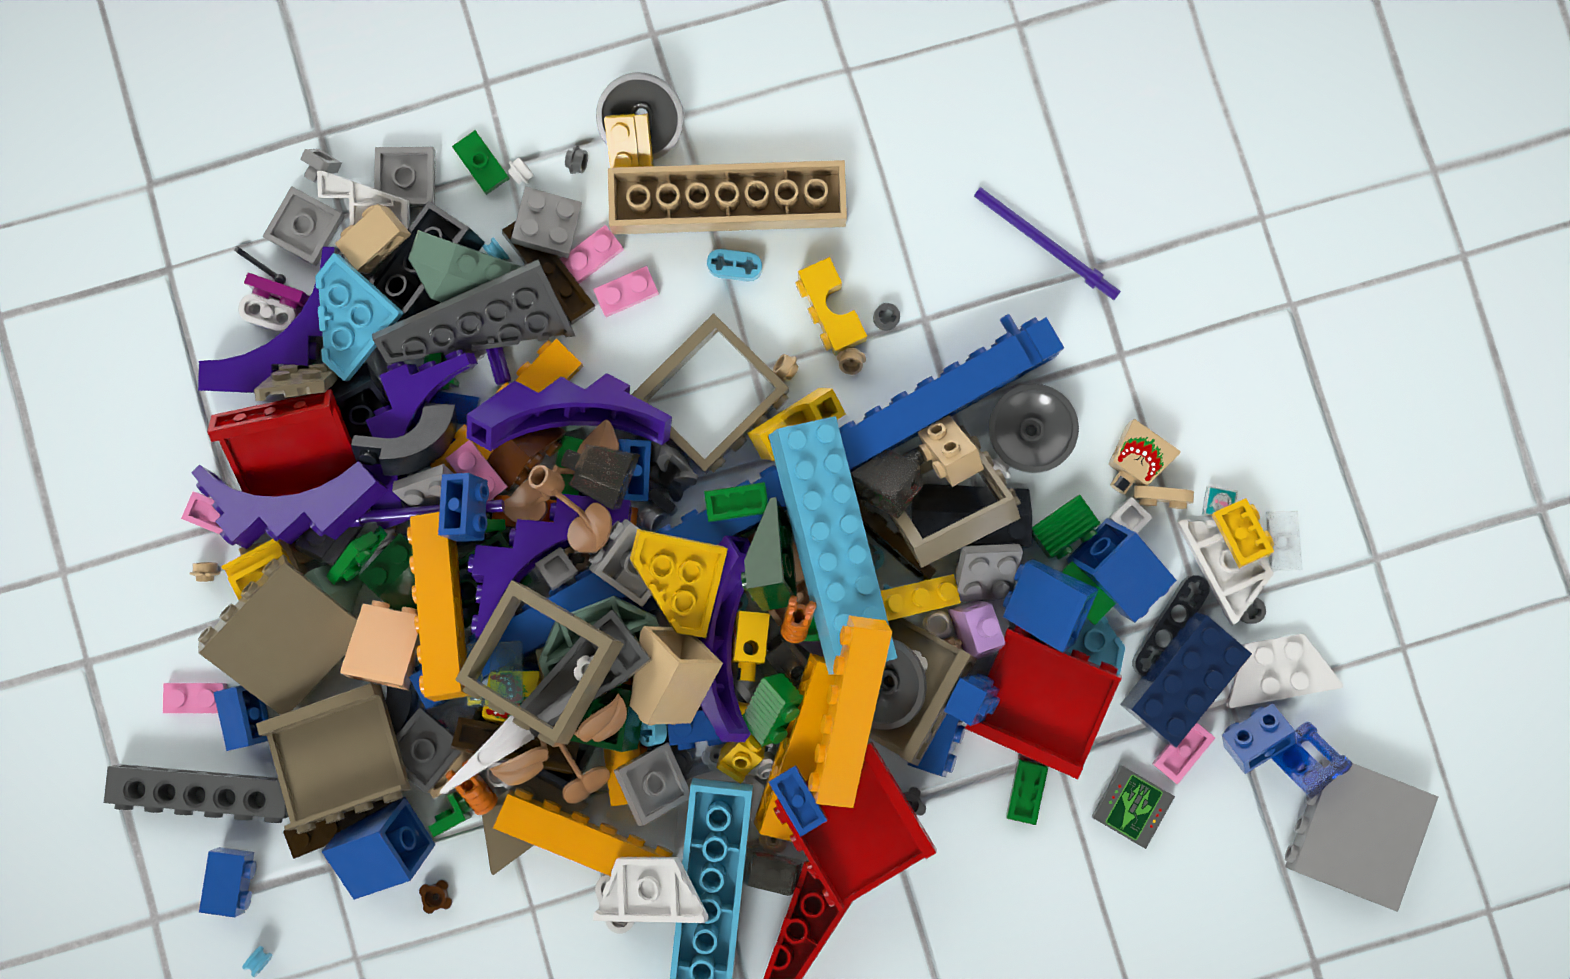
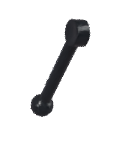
M236 246L234 249L236 253L274 278L275 282L283 285L286 283V277L283 274L275 273Z

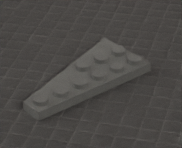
M536 260L372 334V338L386 363L421 359L427 354L443 352L444 355H447L455 350L469 348L472 351L518 345L520 341L537 339L539 342L559 335H564L565 338L573 337L575 333L539 260Z

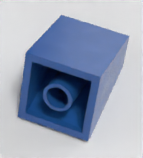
M1107 518L1096 529L1097 534L1082 543L1066 560L1068 563L1073 561L1116 603L1113 607L1122 616L1135 623L1148 613L1149 608L1160 597L1168 593L1170 587L1177 580L1136 532Z
M1034 559L1027 561L1025 565L1021 563L1014 577V580L1018 581L1013 592H1008L1003 602V607L1006 608L1003 617L1055 649L1064 652L1076 643L1099 589Z
M403 797L336 833L322 850V853L353 900L411 881L436 844L406 797Z

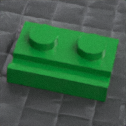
M379 526L374 532L370 531L352 541L326 575L328 580L334 585L343 579L346 581L353 579L388 534Z

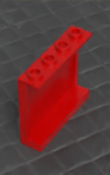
M332 390L211 415L207 431L211 442H220L242 492L251 495L276 497L305 492L337 478L352 467V464L357 463L351 446V437Z
M1017 625L1015 629L1008 627L1004 637L1005 645L999 649L988 675L989 678L994 680L993 686L1000 689L996 696L1000 698L998 706L993 714H987L983 722L972 726L967 724L965 729L1075 779H1079L1107 710L1122 680V675L1118 674V668L1101 661L1099 666L1088 661L1090 656L1081 651L1073 649L1071 653L1067 651L1061 652L1044 641L1032 637V634Z
M872 741L867 744L853 808L820 804L828 820L800 837L779 799L777 798L774 801L777 807L773 809L781 824H788L793 833L790 835V839L798 852L804 851L809 860L806 862V866L814 879L819 877L825 887L822 890L824 898L830 907L835 905L839 912L843 910L844 906L920 860L928 859L937 853V848Z

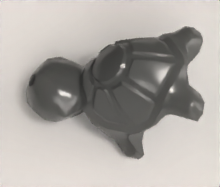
M633 434L636 440L651 441L645 437ZM651 441L649 481L653 480L657 485L668 489L673 502H679L683 497L684 491L690 486L696 485L699 477L691 469L687 458L680 451L666 443L660 445Z

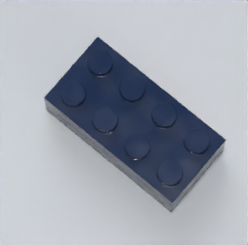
M1195 613L1187 621L1185 627L1177 633V637L1175 636L1167 645L1165 651L1159 655L1160 658L1156 663L1150 666L1148 673L1141 677L1120 703L1123 708L1163 742L1175 748L1178 747L1252 655L1249 650L1213 619L1201 613Z

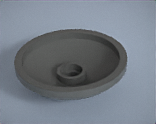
M642 72L622 75L613 80L604 89L598 100L596 123L599 133L607 145L605 116L639 115L638 109L643 108L647 111L649 117L653 160L658 159L675 146L682 133L684 112L681 101L674 89L663 79L655 75Z
M1024 384L1011 389L998 400L989 419V437L996 454L1010 467L1026 473H1041L1059 466L1074 450L1079 434L1078 417L1071 402L1058 390L1043 384ZM1027 426L1035 428L1036 433L1034 436H1029L1026 433Z
M893 639L897 659L889 660L885 663L871 725L875 729L889 730L907 724L919 713L926 697V675L919 658L908 646ZM889 675L894 678L893 686L888 682Z

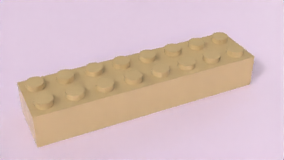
M845 160L608 168L609 227L613 235L846 227Z

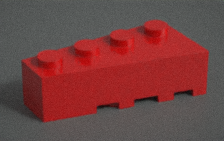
M806 860L803 864L798 883L792 895V900L763 979H803L853 903L852 901L844 906L840 912L835 905L830 907L822 893V890L825 889L819 877L817 879L812 877L806 866V862L809 860Z

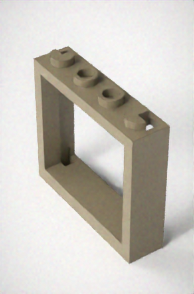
M714 313L631 394L648 403L717 332L775 388L705 459L671 426L670 439L705 474L710 470L714 473L726 462L723 457L731 449L734 452L738 451L746 443L747 439L745 436L747 433L768 420L766 415L773 408L779 410L789 399L787 396L789 387Z
M963 425L959 427L978 449L984 470L978 473L997 499V502L922 539L901 503L897 505L892 503L890 505L887 504L889 501L882 502L921 568L1020 519L1017 506L1021 502L1016 496L1015 490L1006 487L1007 481L1001 470H994V463L989 453L980 450L981 445L976 435L970 436ZM916 447L867 473L873 487L881 478L894 473L895 475L888 483L894 489L895 484L897 488L934 468L932 460L927 462L922 456L919 447ZM912 459L923 463L915 471L906 466Z
M511 580L455 680L465 686L463 692L476 699L483 697L488 700L487 706L493 711L502 715L505 712L514 717L512 722L525 730L533 728L539 732L537 737L541 741L551 746H554L555 743L568 745L624 643L529 587ZM521 601L599 647L554 727L477 680Z

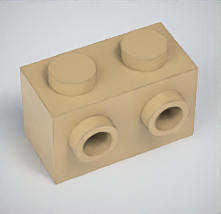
M380 204L368 207L362 213L363 218L355 225L345 228L340 234L341 238L335 243L353 267L360 272L370 273L411 235L391 209Z
M950 415L918 432L922 442L918 447L922 456L927 462L932 460V466L940 479L945 477L952 487L984 470L978 449Z

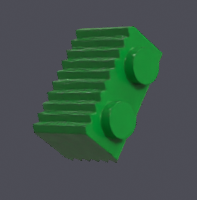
M1077 495L1032 527V537L1048 559L1056 556L1060 560L1073 551L1070 545L1078 539L1084 543L1096 535L1097 532L1094 528L1101 523L1082 496Z
M783 673L761 679V683L758 684L759 687L756 688L757 691L753 693L754 696L751 697L752 700L746 706L747 709L742 715L750 733L762 747L782 742L788 734L786 729L789 723L800 713L798 707L804 695H801L800 691L796 690L795 686H792V682H789V678H786Z

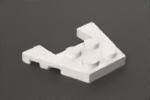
M317 171L318 198H349L350 225H355L362 219V213L368 207L380 204L389 207L406 229L410 227L409 200L326 171ZM383 261L379 263L371 272L377 271L383 263Z

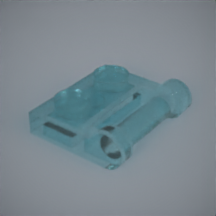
M498 642L490 656V688L515 704H522L524 701L523 642ZM470 643L466 645L468 655L471 653L476 643ZM481 672L480 676H479L478 679H477V680L480 681L481 683H482V672ZM471 696L467 697V707H485L489 703L483 697H480V699Z

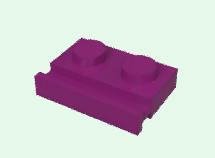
M247 272L244 284L253 289L251 294L269 300L270 297L279 299L280 304L292 309H297V306L303 308L310 297L301 290Z

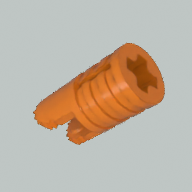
M793 595L790 597L780 630L782 637L786 641L800 643L806 639L815 613L816 602L810 601L805 606L798 604V597Z
M466 760L465 762H463V763H462V766H464V765L467 763L468 760ZM451 770L445 776L449 781L456 773ZM479 773L455 787L476 815L488 813L497 804V795L492 792Z

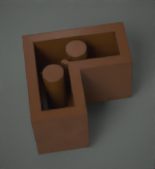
M552 427L529 432L495 448L487 461L508 486L505 490L508 492L515 486H520L528 480L531 470L542 463L544 456L552 457L562 447L560 440L566 431L562 427Z

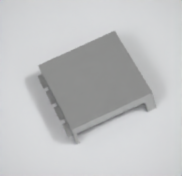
M1325 754L1324 759H1320L1315 771L1317 779L1314 787H1311L1306 794L1305 803L1307 807L1304 815H1301L1296 822L1295 832L1297 834L1294 843L1290 844L1286 850L1285 861L1287 862L1285 867L1398 912L1439 796L1337 756Z

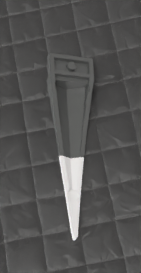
M614 610L608 612L593 626L624 643L592 702L628 681L631 676L652 660ZM581 636L551 672L523 701L520 707L554 727L580 682L574 676L577 661L585 655L589 657L594 656L599 647ZM511 715L440 790V794H446L539 735V732L533 728L525 730L512 722L514 717Z

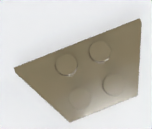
M313 364L310 366L283 365L254 389L255 401H265L268 395L284 394V397L287 398L323 393L339 377L326 364Z
M536 776L510 788L512 791H516V788L524 789L533 794L532 799L544 803L545 799L553 801L562 806L561 811L571 815L573 811L580 812L589 805L585 800L574 804L568 803L563 797L562 790ZM509 790L498 797L497 804L492 810L482 815L492 875H495L534 846L493 829L495 820Z

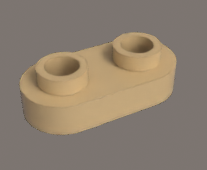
M1134 486L1133 498L1139 500V504L1142 506H1157V502L1169 503V508L1187 509V504L1194 503V491L1154 486Z

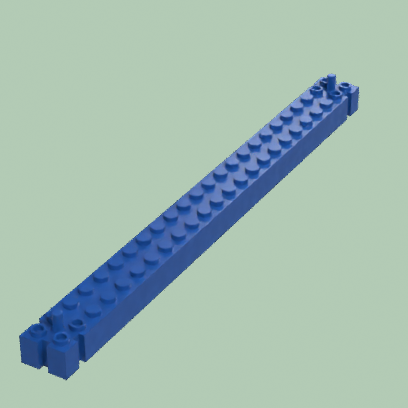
M1010 314L1000 318V322L1007 333L997 338L995 343L991 345L992 348L987 351L984 346L968 355L969 358L965 360L964 364L960 365L958 361L952 363L942 370L941 377L934 380L930 376L919 382L914 389L915 391L909 395L906 391H903L891 398V402L886 408L882 409L879 405L866 412L863 421L855 424L854 420L841 426L839 430L850 474L919 435V431L948 415L954 416L1023 377L1030 371L1056 358L1064 349V346L1047 317L1040 321L1034 317L1022 324L1021 328L1018 329ZM775 465L760 472L761 478L755 482L750 483L748 479L737 485L743 486L765 482L768 502L770 498L776 497L784 511L787 510ZM695 509L680 518L682 523L675 527L668 524L655 531V533L718 545L725 535L740 537L759 526L763 514L708 522L707 509L700 513ZM590 569L574 577L576 583L570 586L562 584L553 591L550 590L548 592L550 597L547 598L569 612L579 610L612 596H616L624 601L630 599ZM528 604L522 606L523 612L519 615H513L477 680L482 683L488 679L490 673L501 672L535 653L537 648L544 647L555 620ZM475 633L468 637L470 642L466 644L467 658L477 642ZM422 664L415 667L416 673L409 676V679L426 709L439 707L452 700L434 702L425 698L419 687V678L423 676Z

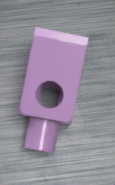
M976 600L948 609L957 638L962 642V649L977 660L995 654L1005 645V640L991 603Z

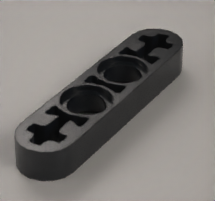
M1199 575L1188 576L1180 583L1133 657L1132 666L1138 675L1145 676L1150 670L1145 669L1143 671V664L1140 662L1141 658L1148 659L1153 651L1147 650L1149 645L1159 652H1164L1167 647L1157 645L1155 641L1157 632L1160 630L1167 631L1172 640L1175 636L1177 637L1180 629L1182 630L1185 627L1187 621L1199 611L1210 592V585L1204 577ZM1199 582L1198 588L1201 590V594H1193L1189 600L1195 603L1193 607L1188 602L1179 599L1181 595L1183 598H1187L1191 593V588L1188 587L1189 583ZM1176 605H1181L1186 610V618L1182 622H1176L1171 616V611ZM1155 654L1151 659V663L1155 664L1160 656Z

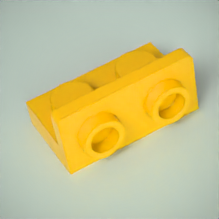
M1247 498L1213 512L1212 517L1239 568L1261 558H1267L1274 552L1272 548L1274 547V541L1267 530L1263 531L1258 521L1260 520L1259 512L1254 504H1249Z

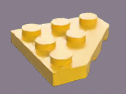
M637 529L630 560L669 624L676 633L706 638L728 549L724 546Z

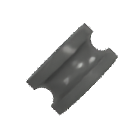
M883 303L875 310L873 322L880 330H891L900 321V311L894 304ZM892 311L891 317H895L894 322L888 321L887 324H883L880 321L883 317H879V312Z
M1256 598L1253 601V608L1258 609L1257 615H1252L1253 619H1250L1249 613L1244 612L1240 620L1246 624L1261 622L1266 615L1264 602Z

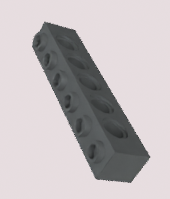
M126 764L107 767L103 803L115 804L114 809L133 810L134 806H143L144 812L161 813L164 808L174 809V814L193 815V811L204 812V817L222 818L224 813L234 814L235 820H253V816L264 817V822L282 823L284 818L289 817L277 777ZM139 782H142L145 786L144 796H141L137 791ZM169 784L175 788L173 799L167 795V786ZM198 787L203 788L205 791L203 802L196 796ZM228 789L232 790L235 794V802L233 804H230L226 799ZM258 791L265 796L266 801L263 807L259 806L255 800Z

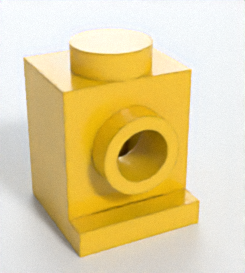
M752 734L745 742H727L720 750L716 768L741 784L745 776L763 760L766 746L762 747Z

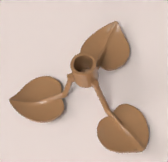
M608 420L603 421L582 442L577 451V455L580 456L578 466L582 469L554 466L551 470L544 465L535 466L531 470L528 480L523 482L504 501V514L516 523L517 519L541 521L548 511L546 501L550 499V496H556L579 514V517L572 521L568 529L567 538L570 546L580 553H595L600 550L610 537L612 529L610 512L599 503H592L584 512L561 493L565 484L560 474H588L590 470L595 473L605 472L606 470L603 469H606V459L599 453H595L594 450L595 448L610 449L619 453V442L612 424Z
M617 694L610 704L587 718L580 725L579 729H576L574 735L584 742H588L591 739L595 742H600L615 734L623 726L627 715L626 706L621 696ZM540 740L541 747L533 748L496 767L490 768L492 774L505 784L512 786L530 780L543 769V762L549 758L547 743ZM555 743L552 746L560 747L578 777L563 788V797L568 803L574 804L583 801L591 793L602 788L609 780L610 772L606 767H594L585 774H582L565 744Z

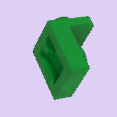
M457 791L447 795L455 812L453 813L451 808L434 816L436 822L428 826L433 837L472 818L469 812L472 808Z

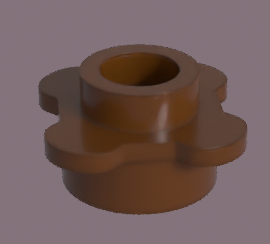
M441 879L436 884H423L420 887L419 894L422 896L424 912L432 914L435 910L440 908L446 910L452 906L453 901L448 895L447 889L449 884L447 881ZM437 894L438 899H434L433 895Z

